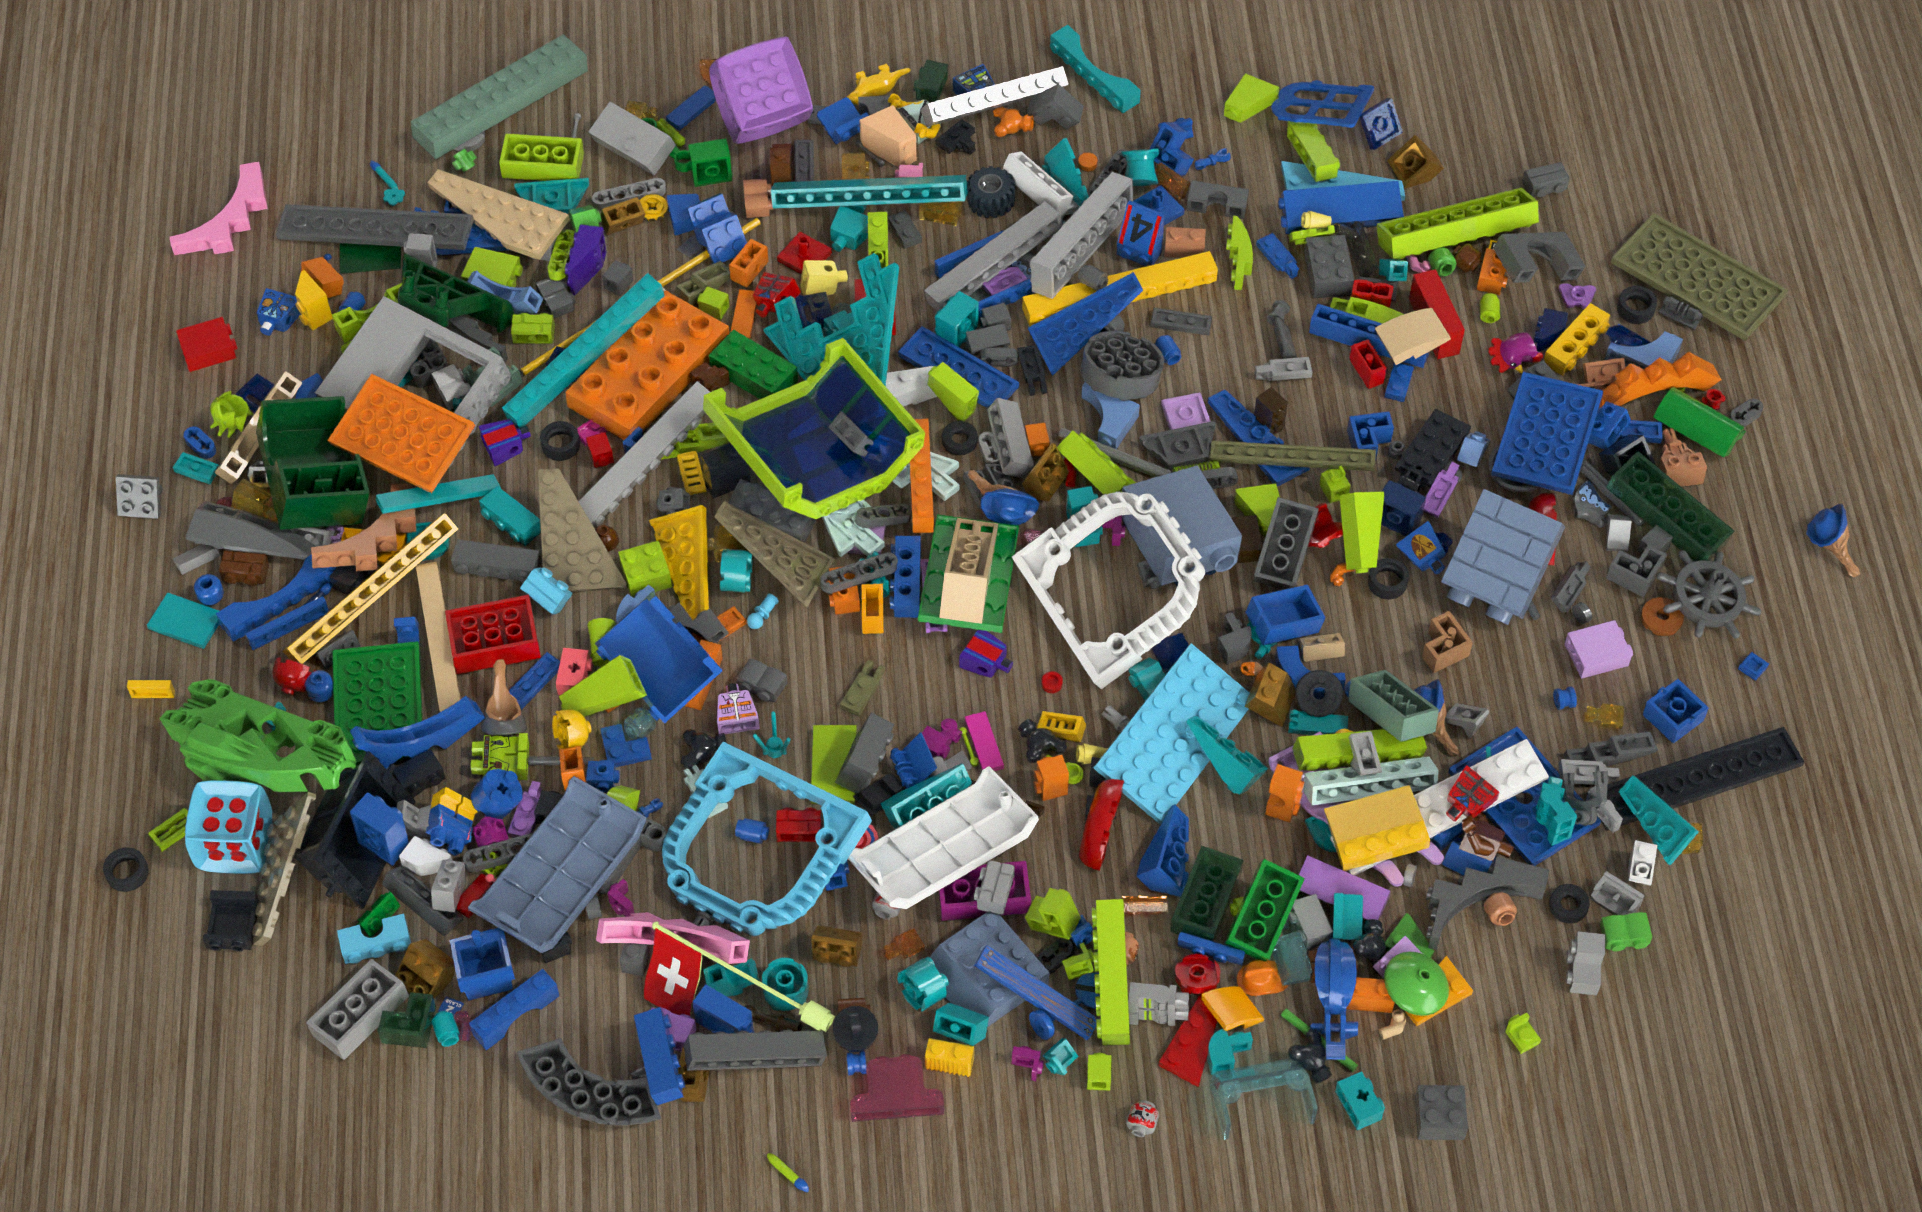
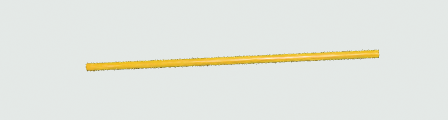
M755 218L741 227L744 235L761 223L758 218ZM705 250L658 280V282L664 287L709 258L708 251ZM593 323L521 368L520 370L523 372V375H527L564 351Z

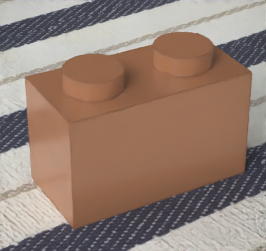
M1166 227L1164 257L1183 258L1204 253L1206 229Z

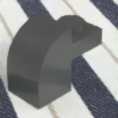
M1233 612L1226 614L1224 617L1223 627L1227 634L1218 638L1217 649L1226 665L1244 658L1249 651L1251 642L1250 626L1243 628L1241 621L1235 618Z

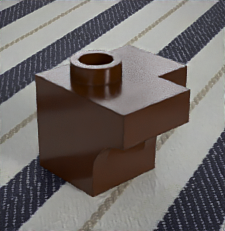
M705 362L690 372L691 385L693 386L698 381L710 392L730 384L729 371L724 366L721 368L711 367Z

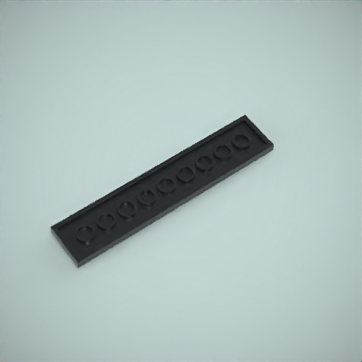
M1781 727L1634 776L1674 809L1801 767L1804 764V760L1785 727ZM1631 777L1607 784V800L1613 803L1615 810L1623 818L1620 826L1638 821L1636 815L1633 814L1619 793L1620 789ZM1601 820V823L1603 824L1605 830L1608 831V827Z

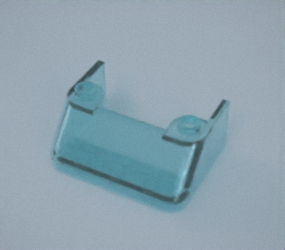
M1284 1059L1215 1072L1211 1077L1210 1087L1224 1140L1229 1139L1231 1127L1226 1104L1237 1102L1242 1092L1288 1085L1294 1091H1301L1309 1123L1315 1124L1318 1107L1310 1077L1305 1069L1297 1061Z

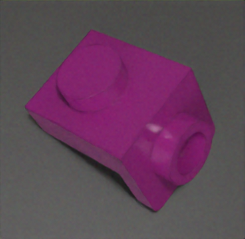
M1122 515L1102 525V528H1112V546H1120L1121 538H1125V525H1121Z
M622 879L619 883H614L610 887L608 892L609 903L618 915L623 914L625 917H630V914L635 913L633 903L624 896L628 892L627 881Z
M1027 1046L1013 1047L1011 1064L1032 1068V1081H1036L1037 1074H1042L1044 1061L1040 1060L1041 1051L1032 1050Z

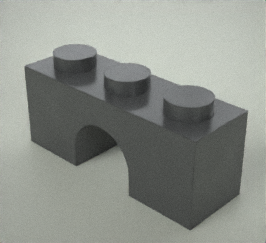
M1191 181L1187 211L1206 213L1209 205L1219 203L1226 209L1225 217L1233 218V216H1238L1239 219H1244L1249 189Z

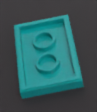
M167 593L148 622L147 628L204 649L219 626L216 616L219 610Z

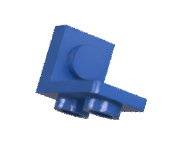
M416 617L394 618L398 643L418 641L420 645L419 623Z

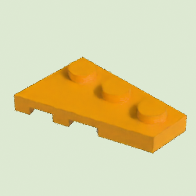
M1447 955L1440 962L1439 966L1444 971L1448 980V999L1439 1011L1431 1015L1419 1016L1405 1011L1415 1026L1420 1025L1473 993L1472 988Z

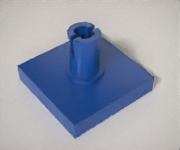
M1161 185L1133 201L1165 214L1164 225L1184 215L1185 211Z

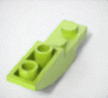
M868 212V254L875 253L878 255L881 268L889 265L887 212Z
M1233 216V223L1228 224L1227 235H1231V239L1227 238L1226 250H1230L1229 258L1233 259L1232 266H1236V270L1232 269L1231 281H1235L1234 289L1242 290L1244 275L1251 276L1253 251L1245 226L1238 216Z
M1333 297L1330 308L1382 324L1404 315L1386 306L1350 297V300Z

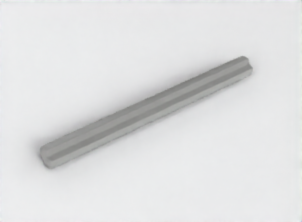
M1061 428L1058 433V439L1063 441L1071 431ZM1092 440L1112 461L1152 477L1171 473L1168 469Z

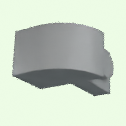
M405 800L397 802V809L403 814L407 835L431 837V835L426 833V828L429 826L428 820L431 805L418 809Z

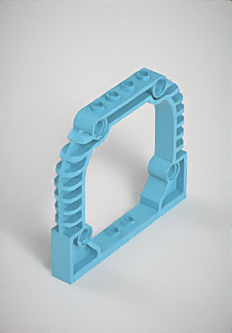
M722 742L695 782L696 790L691 794L688 802L684 804L680 814L676 816L674 823L669 827L663 840L662 859L666 872L669 875L667 883L676 896V900L687 906L688 903L693 905L696 911L700 910L712 915V918L720 924L724 922L730 924V927L738 933L743 931L749 935L758 936L765 929H775L777 926L791 924L807 914V911L814 906L817 898L822 894L832 875L837 871L839 864H845L872 820L867 811L734 746ZM761 776L774 782L783 791L788 789L802 800L807 798L821 805L824 828L820 829L815 836L819 846L817 852L795 886L784 898L770 905H765L756 900H749L739 904L702 885L693 869L686 864V854L691 842L718 803L729 802L734 796L735 789L755 783L757 778ZM756 919L754 923L749 924L751 920Z

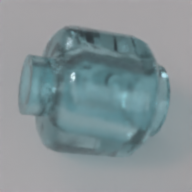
M636 708L625 718L624 730L632 739L645 738L656 728V721L648 712L649 709Z

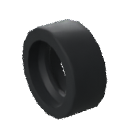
M1643 286L1627 287L1619 296L1617 311L1620 317L1629 323H1646L1652 319L1655 313L1657 298L1652 291ZM1639 299L1646 303L1649 308L1643 311L1634 310L1627 306L1626 301Z
M564 421L552 422L541 432L542 450L548 458L556 461L568 460L579 451L580 440L578 430L574 425ZM563 434L572 437L570 444L565 447L557 448L548 444V441L556 435Z
M1380 559L1377 561V567L1370 568L1368 577L1369 589L1374 595L1382 599L1398 598L1407 589L1408 570L1402 562L1396 559ZM1389 571L1397 574L1401 581L1396 586H1385L1378 582L1376 575L1380 572Z
M124 847L113 851L105 859L103 865L104 876L113 889L122 892L133 891L142 886L147 880L149 873L148 864L144 856L135 848ZM133 860L139 864L137 872L129 878L118 879L113 875L115 867L123 861Z

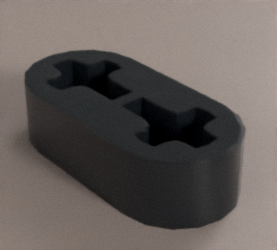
M1060 938L1039 954L1037 959L1042 965L1043 960L1045 962L1051 960L1050 966L1044 965L1049 971V975L1063 965V960L1073 955V944L1068 939ZM1059 947L1063 949L1067 947V952L1061 951L1059 953Z

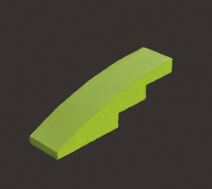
M715 423L699 424L694 430L687 432V437L681 443L678 441L674 445L675 448L669 456H664L662 459L675 458L678 454L691 451L702 452L726 444L729 440Z

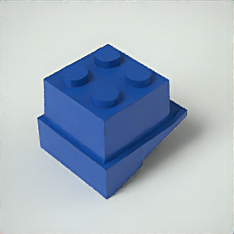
M495 928L483 932L474 930L471 935L449 940L458 985L461 993L465 992L468 1001L513 989L512 980L515 977L505 934L502 929Z

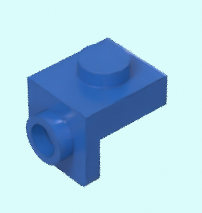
M1080 915L1081 919L1075 931L1071 933L1070 938L1078 949L1080 948V943L1084 942L1086 945L1093 940L1094 929L1083 915Z

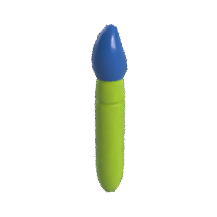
M772 1153L767 1154L768 1161L789 1179L796 1188L806 1193L809 1192L808 1184L804 1179L799 1178L776 1155Z

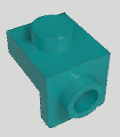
M1061 1038L1042 1055L1047 1061L1045 1065L1049 1071L1060 1075H1065L1067 1073L1065 1068L1079 1057L1065 1038Z

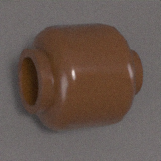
M1469 243L1463 246L1458 245L1452 253L1456 259V266L1465 273L1474 272L1482 262L1481 252Z

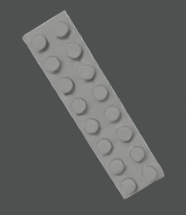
M1112 172L1092 192L1091 196L1084 200L1080 208L1073 212L1070 219L1063 223L1059 231L1053 234L1048 243L1042 246L1038 254L1032 257L1030 261L1032 292L1053 299L1123 221L1128 201L1133 202V183L1131 178Z

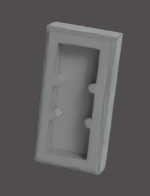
M1596 786L1589 789L1586 801L1592 800L1597 796ZM1607 800L1603 806L1596 807L1597 815L1612 833L1619 830L1623 818L1615 810L1613 803Z

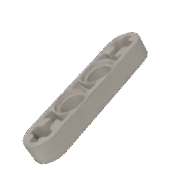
M653 178L598 191L592 196L593 207L601 211L603 208L636 197L640 200L642 197L651 194L663 196L666 193V184L661 178ZM635 190L644 191L642 194H634ZM618 194L625 195L622 199L615 198Z

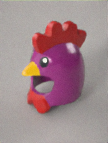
M1527 332L1516 333L1503 340L1493 338L1491 340L1493 347L1488 349L1489 355L1494 356L1490 363L1492 366H1499L1500 373H1504L1508 369H1516L1522 374L1521 362L1537 363L1543 358V354L1537 352L1534 341Z

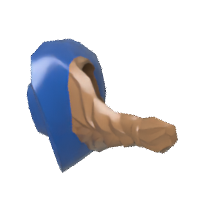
M969 470L967 474L969 479L973 480L978 489H980L981 494L984 495L981 498V509L991 521L1020 525L1026 523L1036 514L1039 502L1033 496L1000 484L991 485L987 480L979 476L975 470Z
M1840 503L1830 509L1825 508L1819 511L1807 525V536L1812 543L1833 552L1845 566L1848 575L1852 577L1859 576V568L1854 564L1847 550L1849 529L1846 510L1843 504Z
M1439 679L1427 685L1419 686L1414 691L1439 709L1436 732L1432 734L1444 745L1447 754L1451 756L1458 755V748L1452 742L1445 729L1444 721L1447 712L1443 688Z

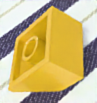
M303 270L295 292L297 299L295 304L301 314L299 315L301 322L305 326L308 325L313 331L333 318L326 293Z

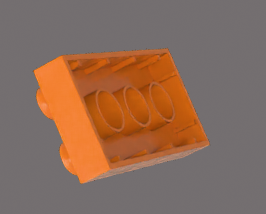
M666 290L664 291L665 296L611 345L565 392L568 408L599 424L623 440L631 435L637 427L644 431L691 382L690 372L705 362L709 364V354L729 335L728 325Z

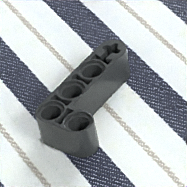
M432 339L429 340L419 355L422 360L415 362L410 368L413 383L419 388H424L434 383L431 373L448 367L446 356L437 342Z
M646 818L639 839L597 893L608 894L610 887L619 881L641 846L655 852L662 851L666 831L661 824ZM655 836H660L658 839H652Z

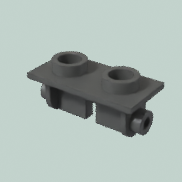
M353 630L344 631L341 636L333 640L331 644L329 643L319 649L314 655L318 661L321 660L324 668L327 669L333 665V650L357 648L361 645Z

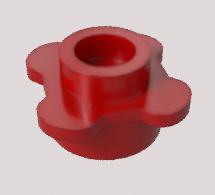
M1710 389L1701 402L1712 407L1714 410L1720 409V404L1725 402L1726 398L1721 391Z

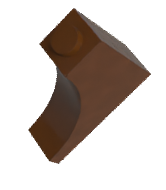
M772 144V148H770L772 186L775 182H792L791 144Z

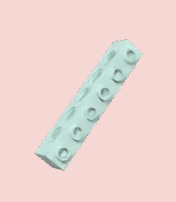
M1421 757L1380 763L1382 772L1360 776L1352 767L1304 773L1305 784L1303 792L1311 805L1356 800L1410 785L1412 792L1422 791L1438 783V768L1430 757Z

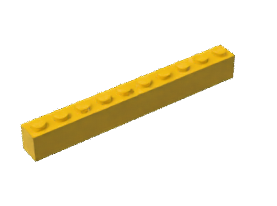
M1208 251L1110 275L1107 277V286L1134 272L1143 288V291L1132 301L1136 302L1217 281L1218 268L1211 252ZM1077 283L1063 287L1053 299L1037 293L1024 296L1022 310L1029 327L1097 291L1083 283Z
M445 513L439 516L287 646L283 653L290 660L303 664L456 532L458 528Z

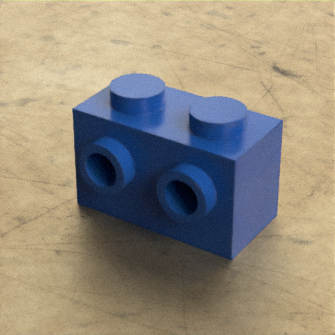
M1606 401L1602 408L1598 409L1589 444L1604 450L1613 445L1631 422L1627 409Z

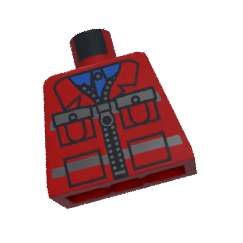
M764 272L753 293V298L758 306L756 313L760 317L765 318L769 311L776 313L775 303L789 296L796 298L801 290L795 279Z
M1466 765L1448 794L1447 801L1452 806L1446 812V815L1455 822L1462 814L1466 817L1472 816L1474 819L1498 800L1500 792Z

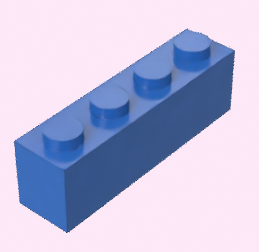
M661 1007L634 1015L649 1090L656 1105H660L684 1097L682 1088L685 1087L682 1074H679L677 1069L681 1067L678 1055L674 1054L673 1048L676 1047V1042L673 1034L669 1032V1028L672 1027L669 1015H665Z

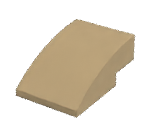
M1432 308L1401 315L1375 328L1378 337L1395 365L1412 356L1417 359L1451 340Z

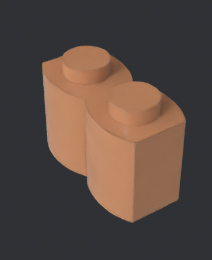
M766 178L743 180L746 218L770 216L769 210H773L772 198H768L771 195V184H767Z

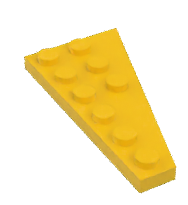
M703 505L649 520L654 528L656 541L660 543L670 577L674 583V591L678 594L680 604L693 620L697 618L700 612L709 609L706 507Z

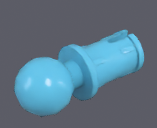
M768 593L763 602L754 608L756 613L750 614L747 618V624L750 628L759 629L763 625V618L768 619L769 613L779 602L776 596Z

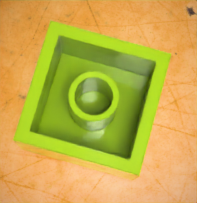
M659 541L618 552L620 566L631 597L635 598L637 592L643 590L647 585L654 588L655 592L672 588L670 572Z

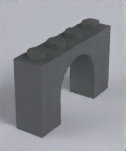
M1566 232L1502 234L1493 247L1513 283L1530 282L1538 267L1529 252L1546 258L1555 269L1560 280H1577L1586 267Z

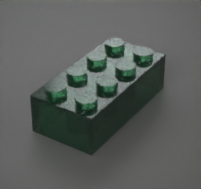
M1201 846L1172 917L1170 932L1178 935L1180 932H1184L1215 942L1242 874L1244 860Z

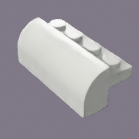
M1023 152L1008 155L1003 170L1005 169L1007 174L1013 176L1015 185L1038 205L1044 201L1060 213L1061 221L1065 215L1073 214L1074 211L1079 209L1080 206L1072 200L1073 195Z

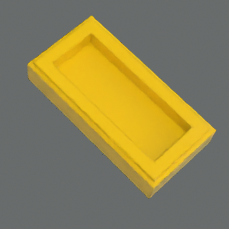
M128 680L127 682L131 698L175 697V689L171 680Z

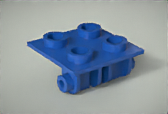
M922 732L902 751L898 748L890 751V758L895 764L894 768L900 776L902 786L906 788L924 781L937 769Z

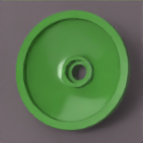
M1413 951L1403 952L1393 957L1386 966L1384 973L1385 987L1391 999L1403 1010L1414 1015L1427 1016L1436 1013L1445 1005L1449 996L1448 980L1442 968L1430 957Z

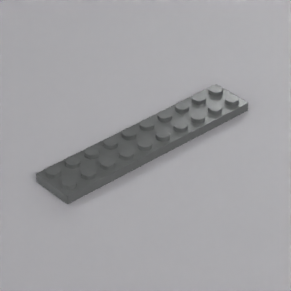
M285 204L276 236L277 239L404 247V242L408 240L409 233L433 235L435 248L465 250L474 218L470 214Z

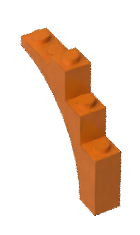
M1687 352L1673 364L1660 357L1645 369L1630 363L1615 375L1617 380L1602 390L1603 396L1599 408H1602L1606 401L1622 406L1641 396L1671 389L1672 387L1695 388L1706 392L1721 381V378L1713 364L1690 352Z

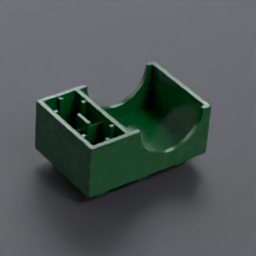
M344 396L263 400L261 402L256 435L280 530L363 523L370 492L360 454H355L352 460L348 452L328 442L329 437L344 416L346 403Z

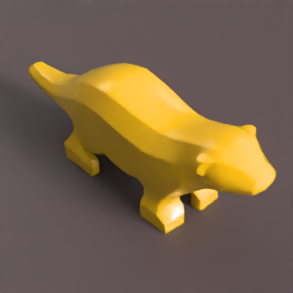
M884 64L878 66L879 70H882L881 72L866 77L864 71L857 72V87L847 98L854 105L858 106V97L887 94L901 76L910 72V68L890 73L889 66Z

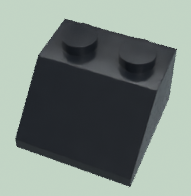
M1628 434L1599 453L1605 471L1625 491H1629L1658 472L1644 435Z

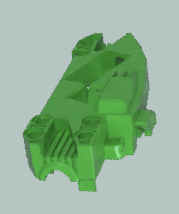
M214 679L192 682L187 688L192 699L188 698V703L183 704L184 708L167 710L159 718L172 740L180 743V750L185 757L186 767L203 781L242 780L264 785L274 792H308L300 778L306 773H311L324 790L337 789L342 770L344 768L354 769L356 767L357 761L352 748L339 726L323 720L310 721L238 694L232 690L231 686ZM267 720H271L275 730L269 734H264L262 724ZM283 746L289 748L295 746L294 752L287 757H279L276 754Z

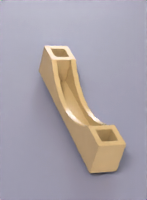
M285 371L278 378L264 400L292 399L302 382ZM261 405L214 472L230 484L238 479L259 446L256 428Z

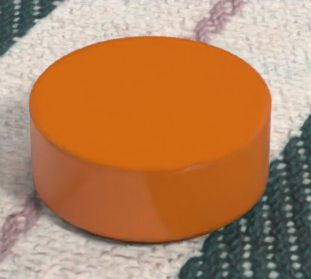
M1083 153L1079 156L1078 166L1083 171H1093L1097 167L1098 159L1093 153Z

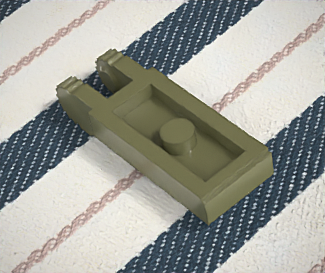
M868 660L862 672L858 674L840 703V708L860 716L879 686V681L886 667L879 665L874 677H871L869 673L873 668L874 661Z

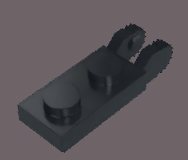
M1037 345L1017 348L1019 362L1025 384L1027 383L1029 395H1035L1033 382L1038 381L1042 394L1047 393L1045 373Z

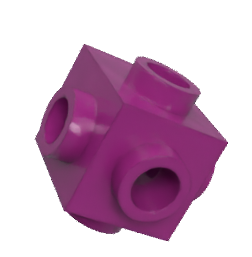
M485 816L473 828L478 848L509 839L503 819Z

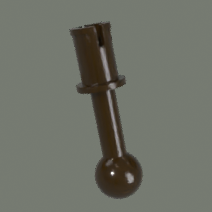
M752 1005L744 1006L751 1011L753 1022L757 1021L775 1026L776 1032L783 1030L802 1031L803 1024L801 1022L785 1018L783 1014H780L777 1018L757 1012L756 1008Z

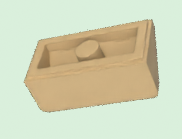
M1340 633L1298 639L1302 658L1305 662L1345 656V642Z

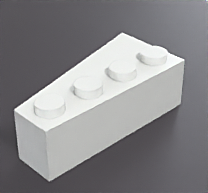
M933 366L887 373L886 388L903 407L911 403L915 405L937 397L927 385L928 373ZM884 407L883 413L876 416L877 418L885 416V413H887Z

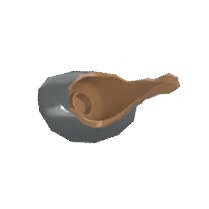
M500 659L493 665L495 670L493 694L488 700L487 707L483 712L485 719L481 721L480 725L484 733L508 737L512 734L525 732L527 725L517 699L509 693L506 687V664L504 660Z

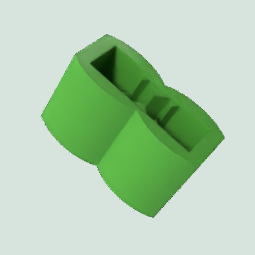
M1644 912L1612 915L1601 919L1600 928L1601 933L1605 934V949H1612L1615 952L1622 951L1625 947L1642 949L1647 947L1652 940L1647 914Z

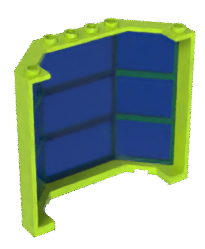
M844 338L826 344L825 359L820 364L822 368L815 376L810 375L803 382L738 409L727 407L725 404L726 392L722 388L704 395L703 410L784 508L813 519L828 516L830 513L846 508L852 503L862 501L875 493H880L888 487L924 445L925 431ZM841 411L873 441V445H865L864 449L868 452L865 457L854 453L829 428Z

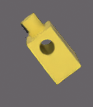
M804 261L800 281L804 300L836 293L837 283L847 282V271H837L833 261Z

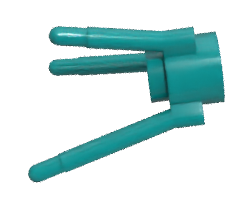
M772 711V737L767 740L766 746L757 734H753V738L762 749L763 755L768 754L771 758H778L782 754H787V747L791 739L788 737L783 744V741L777 737L776 713Z

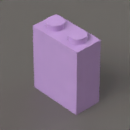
M1615 620L1569 632L1566 637L1565 646L1581 679L1629 666L1633 656L1632 648L1629 644L1627 645L1624 639V632L1621 627H1618Z

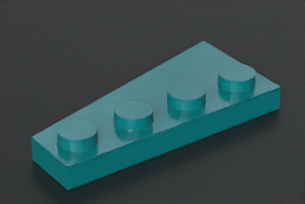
M1634 775L1620 789L1619 793L1628 807L1636 815L1641 826L1652 839V842L1657 845V849L1663 855L1666 863L1671 865L1699 831Z

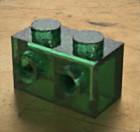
M926 60L924 67L921 66L919 80H915L913 91H916V100H927L930 103L940 100L948 79V64Z

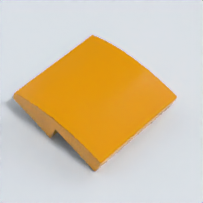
M1223 987L1202 994L1201 1000L1225 1031L1240 1025L1246 1029L1264 1021V1017L1241 987Z

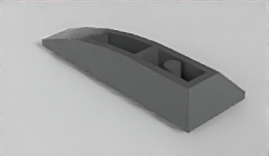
M207 501L195 510L186 534V540L193 541L196 544L210 545L216 549H228L305 560L306 557L312 554L311 547H316L289 529L280 530L277 523L264 517Z

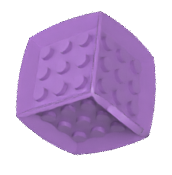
M786 36L741 48L716 59L710 66L709 74L714 95L726 128L735 144L779 133L808 120L812 114L813 105L808 85L795 50Z

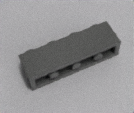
M457 539L451 558L455 572L476 574L481 577H497L502 580L512 579L523 583L531 571L535 568H540L541 565L538 550Z

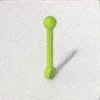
M961 727L959 730L962 731V736L971 758L970 764L976 767L979 764V760L973 754L966 735L967 729Z

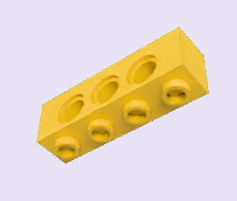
M1590 303L1545 352V363L1562 376L1568 370L1571 371L1576 365L1577 360L1585 356L1589 346L1596 344L1599 335L1607 332L1610 327L1608 323L1610 314Z

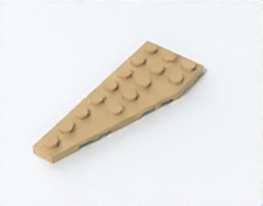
M439 169L428 181L430 189L443 199L446 198L454 208L460 209L463 214L473 215V223L489 232L492 238L498 239L506 249L538 260L542 258L570 220L569 214Z

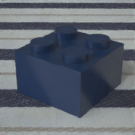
M1389 480L1382 490L1384 491L1381 525L1399 534L1408 536L1417 529L1422 520L1426 497L1419 492H1414L1399 483Z

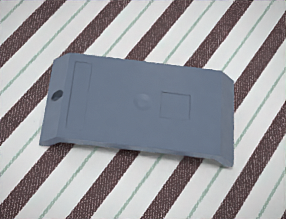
M573 776L568 782L561 800L483 897L475 901L473 900L468 906V910L540 953L553 949L639 839L646 822V817Z

